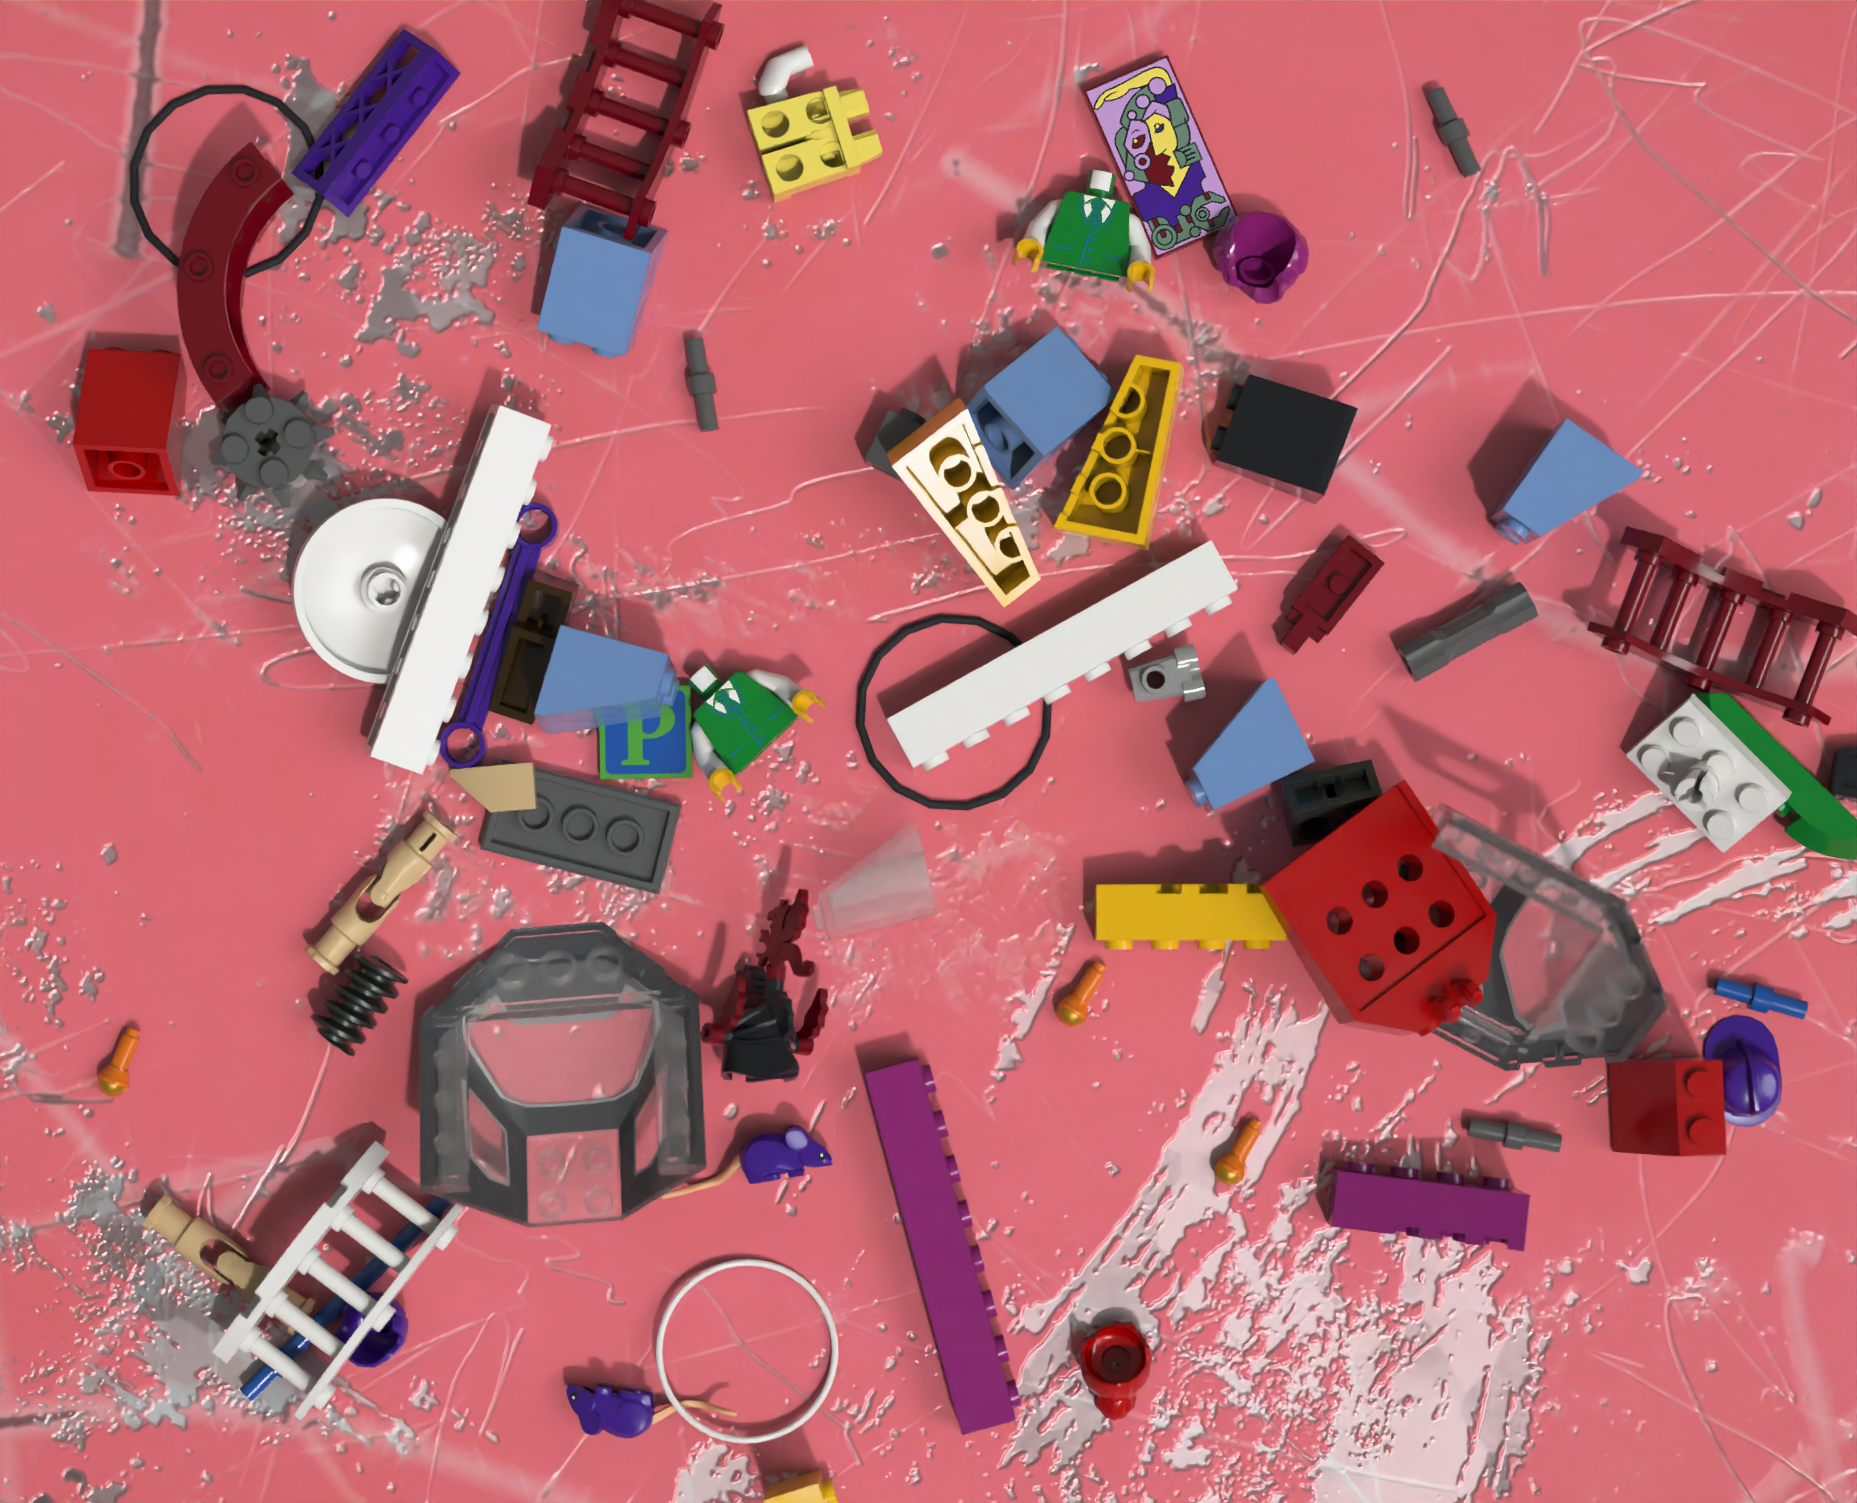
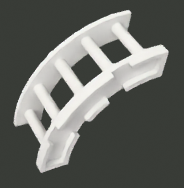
M376 1140L343 1178L339 1189L326 1204H322L254 1292L256 1295L245 1311H241L212 1351L213 1354L226 1364L239 1349L245 1354L250 1351L307 1395L294 1414L299 1420L303 1419L312 1406L321 1411L338 1389L331 1382L371 1328L379 1333L395 1313L396 1309L390 1306L394 1298L435 1246L443 1251L460 1230L453 1224L464 1209L458 1203L453 1206L441 1221L384 1177L386 1172L380 1166L390 1151ZM362 1190L368 1195L371 1192L375 1193L429 1235L412 1259L353 1215L355 1210L349 1205ZM331 1228L336 1232L343 1230L399 1273L398 1277L378 1302L320 1258L322 1253L316 1247ZM297 1271L303 1275L308 1272L366 1317L346 1344L287 1300L289 1295L283 1290ZM266 1314L271 1318L274 1315L278 1316L334 1359L319 1380L261 1336L263 1331L257 1326Z

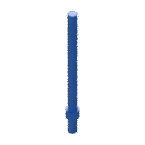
M436 1196L425 1209L440 1219L453 1204L449 1200ZM410 1221L390 1243L405 1253L426 1232ZM375 1256L350 1281L365 1292L390 1266ZM336 1294L312 1319L327 1329L343 1314L341 1310L348 1303ZM297 1332L282 1348L278 1345L276 1347L295 1361L312 1343ZM265 1363L240 1390L249 1400L254 1401L278 1376L282 1379L284 1377Z

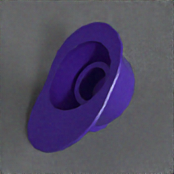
M1733 1016L1722 1020L1711 1029L1705 1042L1704 1056L1722 1060L1725 1121L1734 1126L1751 1127L1763 1123L1772 1116L1781 1101L1782 1077L1778 1048L1773 1034L1763 1023L1754 1018Z

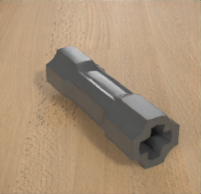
M1518 582L1434 630H1429L1397 647V651L1409 675L1416 682L1448 665L1450 661L1500 634L1519 627L1539 615L1526 588L1521 582Z

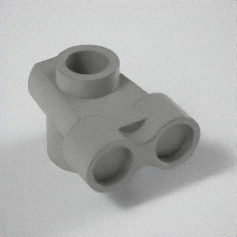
M1194 644L1173 648V655L1128 669L1135 702L1182 696L1185 702L1206 698ZM1156 671L1162 674L1164 683L1161 688L1153 689L1148 686L1146 678L1150 672Z

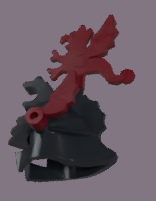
M799 888L793 905H788V900L781 899L778 907L770 910L767 920L772 921L770 924L771 933L769 935V930L764 929L760 931L761 938L759 942L765 943L766 950L763 953L757 952L756 956L759 958L758 966L746 964L743 970L737 971V977L731 992L722 1006L721 1016L716 1022L705 1023L702 1027L701 1039L704 1043L723 1045L721 1077L724 1080H732V1073L745 1076L747 1083L783 1079L784 1082L796 1080L799 1074V1064L794 1054L810 1055L814 1048V1039L819 1037L820 1030L825 1027V1017L829 1010L827 1006V989L818 988L814 1000L804 1016V1024L797 1033H795L793 1027L794 1012L792 1010V999L788 997L787 991H784V981L786 979L785 961H789L793 974L798 977H811L815 971L814 961L805 960L803 962L799 946L792 943L801 937L802 930L806 928V918L810 911L807 904L809 894L806 889Z

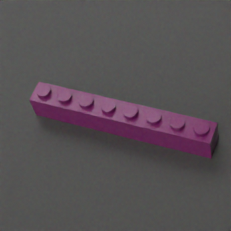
M916 1057L865 1071L866 1082L961 1434L965 1435L1016 1421L1013 1408L1021 1407L1022 1404L1015 1379L1005 1380L1001 1363L1010 1360L1003 1334L994 1336L989 1318L998 1316L991 1289L981 1291L977 1273L985 1271L978 1244L969 1246L965 1228L973 1226L967 1200L957 1201L953 1183L960 1182L961 1178L954 1154L949 1156L944 1154L941 1138L948 1137L949 1134L942 1109L933 1112L928 1095L929 1093L937 1092L930 1065L921 1067L919 1058Z

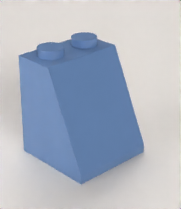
M580 204L562 226L537 330L548 333V338L557 343L570 345L578 342L591 346L592 351L600 356L616 358L620 355L625 357L634 344L668 230L651 225L648 228L640 226L633 241L623 239L628 218Z
M1057 326L987 382L967 404L966 408L991 466L1014 491L1103 413L1114 401L1117 392L1112 388L1106 375L1096 370L1081 353L1078 344L1071 337L1066 336Z
M1566 418L1551 429L1489 519L1498 524L1494 530L1500 536L1515 545L1520 540L1527 545L1637 481L1643 474V471Z
M560 625L534 715L542 731L548 734L565 733L662 717L664 706L673 707L680 680L676 679L677 670H673L669 654Z
M1274 677L1266 680L1254 689L1187 770L1191 780L1184 782L1195 807L1204 805L1207 812L1214 811L1315 762Z

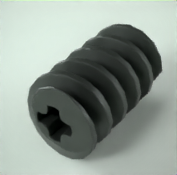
M356 953L354 957L362 968L360 972L345 968L343 972L351 983L349 987L335 983L332 987L340 998L338 1002L325 998L321 1001L329 1013L327 1017L314 1013L310 1016L318 1028L317 1031L327 1041L352 1057L355 1056V1051L349 1041L357 1044H363L366 1041V1036L360 1029V1026L374 1029L377 1026V1021L371 1014V1011L385 1014L388 1011L382 996L396 999L399 996V992L392 981L403 984L409 982L402 973L374 955L369 957Z

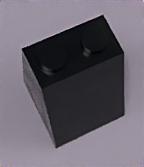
M1251 374L1246 378L1244 385L1235 382L1225 407L1233 411L1227 428L1221 425L1218 426L1209 451L1217 454L1213 465L1316 504L1325 496L1358 408Z

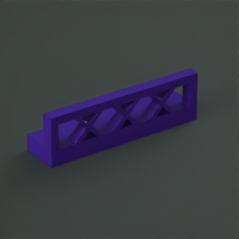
M403 29L291 174L321 195L342 214L349 217L461 73L437 50ZM410 47L419 51L408 66L399 68V61ZM387 86V93L381 101L371 105V97L376 90ZM358 122V130L353 137L342 141L343 133L348 126ZM330 158V166L318 181L310 176L321 161Z

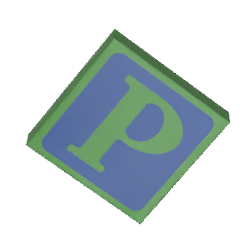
M691 685L679 686L673 707L665 705L662 717L599 727L600 780L693 778V743L690 733L692 728Z

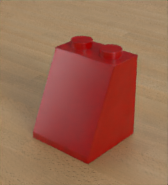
M119 347L88 349L73 438V447L88 491L180 496L187 375L181 353H172L162 349L150 352L126 351Z
M1701 1055L1608 1059L1613 1152L1675 1157L1727 1155L1722 1060Z

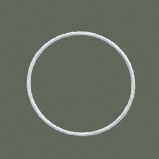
M758 1259L726 1261L711 1266L691 1278L670 1301L660 1322L656 1339L658 1375L666 1396L673 1407L688 1423L699 1431L711 1437L733 1443L746 1444L770 1441L790 1433L801 1426L816 1412L825 1400L832 1386L838 1364L839 1351L836 1327L828 1306L821 1295L808 1281L796 1272L782 1265ZM737 1266L769 1268L789 1276L802 1285L821 1308L831 1337L832 1354L829 1373L825 1385L813 1405L790 1425L778 1431L759 1436L745 1437L724 1434L697 1421L682 1407L673 1394L663 1364V1339L666 1326L680 1299L691 1287L705 1277L717 1271Z

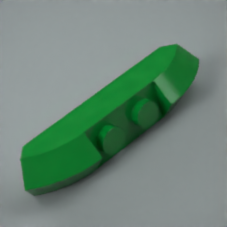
M1695 694L1792 792L1788 800L1774 811L1782 818L1786 815L1791 818L1784 832L1801 845L1817 853L1839 859L1856 860L1857 819L1729 694Z

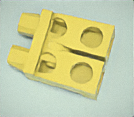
M833 86L820 92L747 110V121L774 203L791 198V195L834 182L846 176L859 174L861 165L882 156L883 150L875 129L852 136L848 121L867 116L870 113L862 88L845 90L838 93L837 87Z

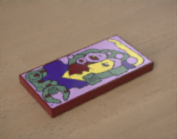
M1168 55L1083 91V96L1134 213L1142 223L1155 261L1217 235L1221 228L1227 226L1233 218L1238 216Z

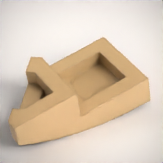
M533 762L450 769V777L489 812L538 809L535 765Z

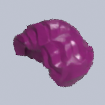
M1257 210L1240 213L1227 226L1219 230L1214 242L1213 256L1217 266L1222 271L1223 280L1227 284L1238 287L1256 303L1271 304L1281 300L1285 291L1295 283L1300 274L1304 273L1308 264L1309 248L1305 237L1300 234V231L1286 217L1276 213Z

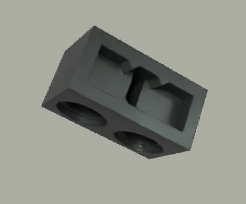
M1371 759L1281 778L1282 813L1293 847L1320 841L1382 795Z

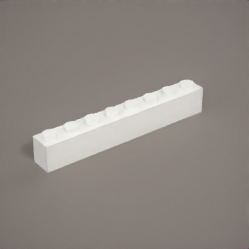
M490 405L363 752L370 757L422 775L426 765L432 766L434 764L441 744L440 740L436 739L441 723L449 722L456 706L457 698L452 696L458 678L463 680L466 677L471 666L473 654L468 652L474 635H481L488 619L489 610L484 609L490 591L495 593L498 590L504 576L505 567L500 565L506 548L512 549L519 536L521 523L516 522L522 504L527 506L534 495L537 486V480L532 478L538 461L544 462L550 452L553 436L548 435L551 424L501 405Z
M1212 540L894 714L887 718V722L913 769L922 765L927 772L949 760L950 757L946 751L954 746L963 743L967 750L989 738L990 734L987 728L1003 720L1006 727H1009L1031 715L1027 706L1044 698L1046 704L1049 705L1069 694L1071 690L1067 684L1081 676H1084L1087 683L1109 672L1112 670L1108 664L1110 660L1124 653L1129 661L1149 650L1152 646L1148 640L1164 631L1167 637L1170 638L1192 626L1189 617L1205 609L1208 616L1229 606L1233 603L1229 595L1234 593L1238 587Z

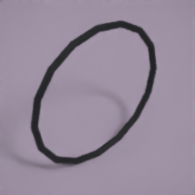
M245 85L205 86L170 101L144 128L130 162V204L145 238L173 265L178 266L180 258L152 233L139 203L138 165L151 133L176 108L208 94H245L276 106L301 130L310 149L315 141L308 125L281 99ZM323 161L315 168V179L317 181L324 174ZM315 192V200L303 230L279 255L247 268L246 278L283 263L310 235L324 200L321 195Z
M940 614L903 627L875 652L858 687L856 728L869 764L896 793L930 809L969 811L1005 798L1034 772L1050 739L1052 703L1047 705L1045 700L1043 702L1042 735L1027 767L1000 791L968 802L931 800L900 785L876 759L865 727L867 688L881 659L907 635L940 623L977 625L1009 640L1015 648L1023 644L1014 633L981 617Z

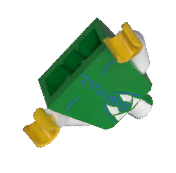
M1089 170L1084 194L1066 191L1063 200L1050 201L1029 223L1023 240L1017 244L1012 258V265L1016 266L1020 258L1030 259L1033 262L1032 273H1036L1038 268L1041 267L1125 284L1126 281V290L1128 292H1132L1133 282L1135 281L1147 283L1148 292H1152L1154 288L1155 270L1151 265V246L1142 223L1137 216L1130 213L1129 203L1111 199L1116 176L1105 171Z
M708 663L697 671L688 683L705 702L692 714L696 721L692 725L690 733L696 762L708 779L709 788L721 803L725 802L721 791L728 784H734L739 792L742 791V785L736 777L799 718L812 724L814 720L807 715L809 706L813 703H819L822 707H825V701L813 691L805 690L787 676L760 669L751 670L746 674L738 670L726 682Z

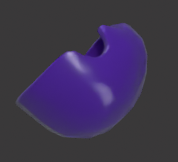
M366 1292L377 1302L384 1294L383 1292ZM394 1299L391 1302L390 1306L396 1309V1311L382 1330L378 1333L375 1329L371 1328L348 1359L357 1367L375 1368L392 1359L402 1349L407 1339L409 1320L406 1317L405 1310L397 1300ZM350 1304L341 1310L343 1313L341 1324L334 1334L344 1344L348 1342L366 1318Z

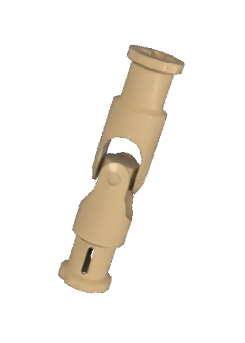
M429 810L424 812V821L407 840L401 839L388 853L382 867V873L379 876L375 873L368 877L331 918L332 925L315 945L308 944L305 948V951L320 966L334 976L341 971L339 965L357 945L363 946L394 911L402 896L399 892L418 883L431 869V860L448 841L454 842L458 838V835ZM433 833H435V834L429 839V841H428L422 848H420V847L426 842V840H427ZM364 892L371 897L374 904L385 908L380 915L367 918L359 914L356 905Z
M166 1193L151 1210L142 1224V1228L146 1231L153 1229L174 1244L175 1252L211 1278L227 1285L230 1284L228 1281H233L243 1301L250 1304L256 1295L254 1292L272 1268L245 1261L244 1257L248 1259L249 1256L239 1244L200 1216L196 1218L189 1216L172 1203L173 1197ZM212 1241L225 1242L230 1248L219 1256L213 1271L202 1260L204 1247ZM286 1286L283 1290L289 1295L287 1300L307 1315L311 1313L317 1303L312 1297L305 1299L289 1286ZM274 1315L276 1319H278L287 1326L286 1332H288L291 1335H294L296 1330L289 1326L287 1323H285L283 1320H281L278 1316Z

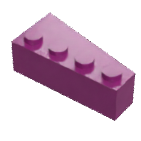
M1345 1161L1344 1169L1333 1168L1327 1216V1223L1332 1227L1386 1234H1397V1231L1406 1232L1408 1236L1432 1240H1441L1445 1236L1452 1237L1454 1241L1478 1246L1489 1245L1490 1242H1499L1507 1245L1509 1250L1524 1251L1530 1195L1517 1188H1512L1511 1179L1483 1176V1184L1465 1182V1174L1447 1171H1437V1179L1418 1177L1419 1169L1403 1166H1391V1174L1372 1172V1163Z

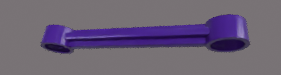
M529 503L527 506L523 505L516 522L520 523L521 518L529 511L541 510L551 519L552 532L550 531L548 537L538 543L527 542L519 533L457 722L449 725L440 736V754L453 767L460 769L475 767L483 761L487 754L488 742L483 733V728L489 713L488 710L512 627L517 622L528 580L536 570L542 550L553 545L559 535L560 526L556 515L543 504ZM461 728H470L469 730L476 733L480 740V750H478L474 758L466 762L456 761L448 752L449 736L452 732Z

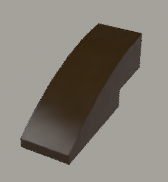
M537 570L529 578L517 622L512 627L488 711L533 725L536 718L534 711L560 625L566 627L568 625L580 584Z

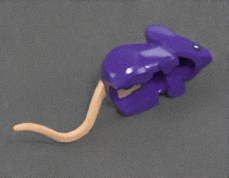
M793 1125L786 1128L784 1134L763 1132L752 1136L742 1146L740 1154L720 1175L698 1184L667 1192L662 1195V1198L676 1197L719 1185L731 1177L740 1167L745 1173L749 1184L779 1180L781 1179V1174L786 1173L788 1177L803 1176L805 1172L804 1166L812 1168L830 1166L833 1164V1160L826 1148L818 1141L812 1139L803 1127Z
M570 1383L566 1385L568 1401L573 1411L579 1417L582 1430L586 1434L593 1436L600 1434L603 1429L620 1438H634L645 1433L651 1425L677 1411L670 1404L655 1412L653 1392L629 1387H622L621 1390L616 1391L613 1385L598 1383L595 1391L581 1385ZM687 1399L678 1401L683 1408H704L724 1415H737V1411L705 1401Z

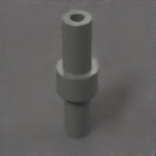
M1444 87L1431 91L1427 94V97L1441 125L1438 132L1445 147H1451L1464 178L1480 172L1481 168L1467 140L1470 133L1463 118H1457Z
M703 338L690 339L685 341L691 376L687 378L690 397H695L701 432L718 430L719 426L713 394L717 393L714 373H709Z
M1470 1118L1467 1126V1136L1502 1142V1147L1522 1150L1523 1146L1559 1152L1562 1142L1561 1134L1529 1129L1526 1123L1507 1120L1505 1124Z

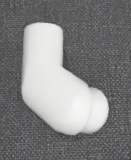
M806 45L773 57L767 62L758 83L759 94L764 96V101L767 105L787 100L789 95L785 87L790 76L814 66Z

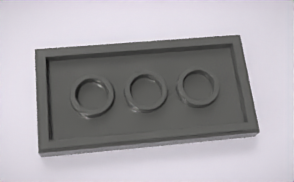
M506 760L502 761V765L518 764ZM535 768L538 809L489 812L480 846L481 850L660 894L682 805Z

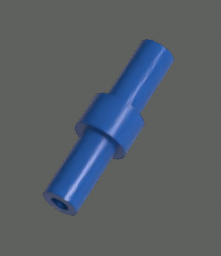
M1717 977L1713 987L1714 995L1746 1003L1747 1009L1764 1014L1771 1010L1804 1019L1808 1008L1807 1001L1775 993L1773 987L1756 982L1750 986Z

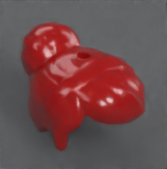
M1115 1320L1097 1329L1095 1336H1089L1080 1345L1083 1379L1088 1388L1094 1393V1405L1105 1418L1113 1421L1124 1419L1135 1408L1136 1395L1144 1386L1150 1374L1152 1350L1147 1342V1338L1131 1321L1120 1322ZM1119 1363L1120 1368L1118 1370H1114L1112 1368V1364Z

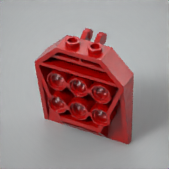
M1406 780L1396 783L1258 886L1339 1024L1399 1036L1418 1033L1422 1037L1438 1028L1444 1021L1448 1024L1456 1022L1461 1018L1460 1008L1465 1005L1475 1007L1483 1001V994L1478 986L1488 980L1497 914ZM1399 859H1402L1409 868L1407 880H1403L1397 871ZM1365 885L1374 894V902L1371 907L1362 898V890ZM1431 905H1434L1439 911L1440 922L1438 926H1435L1429 918ZM1330 911L1339 920V928L1336 934L1327 926L1326 918ZM1397 931L1405 939L1403 953H1400L1394 945V935ZM1361 958H1364L1370 965L1371 973L1367 980L1360 975L1358 970Z

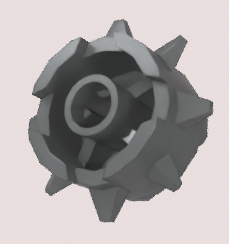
M260 383L254 385L252 399L240 405L234 413L222 410L218 412L217 417L225 426L222 433L221 449L209 458L212 465L228 466L230 471L240 479L236 496L238 500L244 501L256 490H260L268 494H274L282 507L288 508L291 507L294 488L304 486L309 479L324 482L327 479L328 475L319 465L322 457L320 445L334 436L335 432L333 427L315 425L304 413L308 398L307 392L302 390L290 401H285L277 397H270ZM274 435H277L276 442L281 445L280 450L276 454L269 451L268 455L265 456L266 448L263 446L264 442L269 437L273 439Z

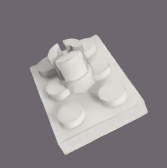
M1694 693L1633 745L1626 754L1722 853L1726 852L1786 802L1792 793Z

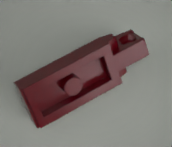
M1348 535L1290 607L1292 610L1285 618L1293 626L1279 644L1292 655L1298 652L1309 637L1318 644L1324 636L1329 635L1385 563Z

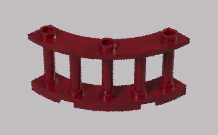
M602 0L590 39V43L598 46L597 51L593 50L586 72L583 70L579 71L566 105V110L570 111L563 130L556 128L547 148L536 165L527 204L545 210L553 195L561 197L565 193L629 216L623 239L633 241L640 226L646 228L650 226L657 206V201L653 199L675 147L683 149L687 141L691 122L685 120L709 49L717 50L724 32L725 24L718 22L722 9L721 4L713 2L701 21L645 0ZM631 16L696 38L697 41L688 70L686 71L623 48V43L616 41L623 18L630 19ZM617 65L681 88L670 120L605 97V92L601 91L600 87L607 67L615 69ZM598 114L663 137L652 164L650 165L586 142L587 137L583 136L582 133L589 116L597 118ZM581 159L643 181L635 198H631L570 176V171L567 170L570 161L578 163Z
M251 141L229 160L203 194L190 220L178 265V315L183 340L191 363L214 403L217 405L223 401L231 413H234L240 405L252 399L254 385L261 383L266 392L271 390L253 359L247 336L244 332L242 308L246 271L256 244L260 242L264 233L283 209L297 198L267 158L265 159Z
M1626 526L1620 544L1636 552L1634 560L1637 562L1636 568L1613 627L1590 621L1587 628L1588 631L1603 639L1601 643L1602 648L1624 656L1631 652L1650 662L1684 675L1683 684L1696 690L1709 693L1711 687L1784 712L1782 719L1792 724L1808 728L1810 722L1813 721L1829 726L1832 717L1812 706L1836 641H1842L1844 635L1857 638L1856 614L1846 608L1791 592L1789 599L1785 600V595L1762 588L1763 581L1728 567H1723L1722 571L1714 569L1702 563L1703 556L1681 546L1666 536ZM1663 566L1672 571L1669 578L1673 580L1650 643L1631 634V630L1655 569H1660ZM1697 583H1700L1718 591L1716 598L1719 599V603L1694 664L1666 651L1690 588H1695ZM1744 601L1766 609L1767 613L1765 616L1769 618L1745 683L1713 671L1737 606L1742 607ZM1795 619L1816 626L1815 633L1819 635L1793 700L1763 690V686L1786 626H1792Z

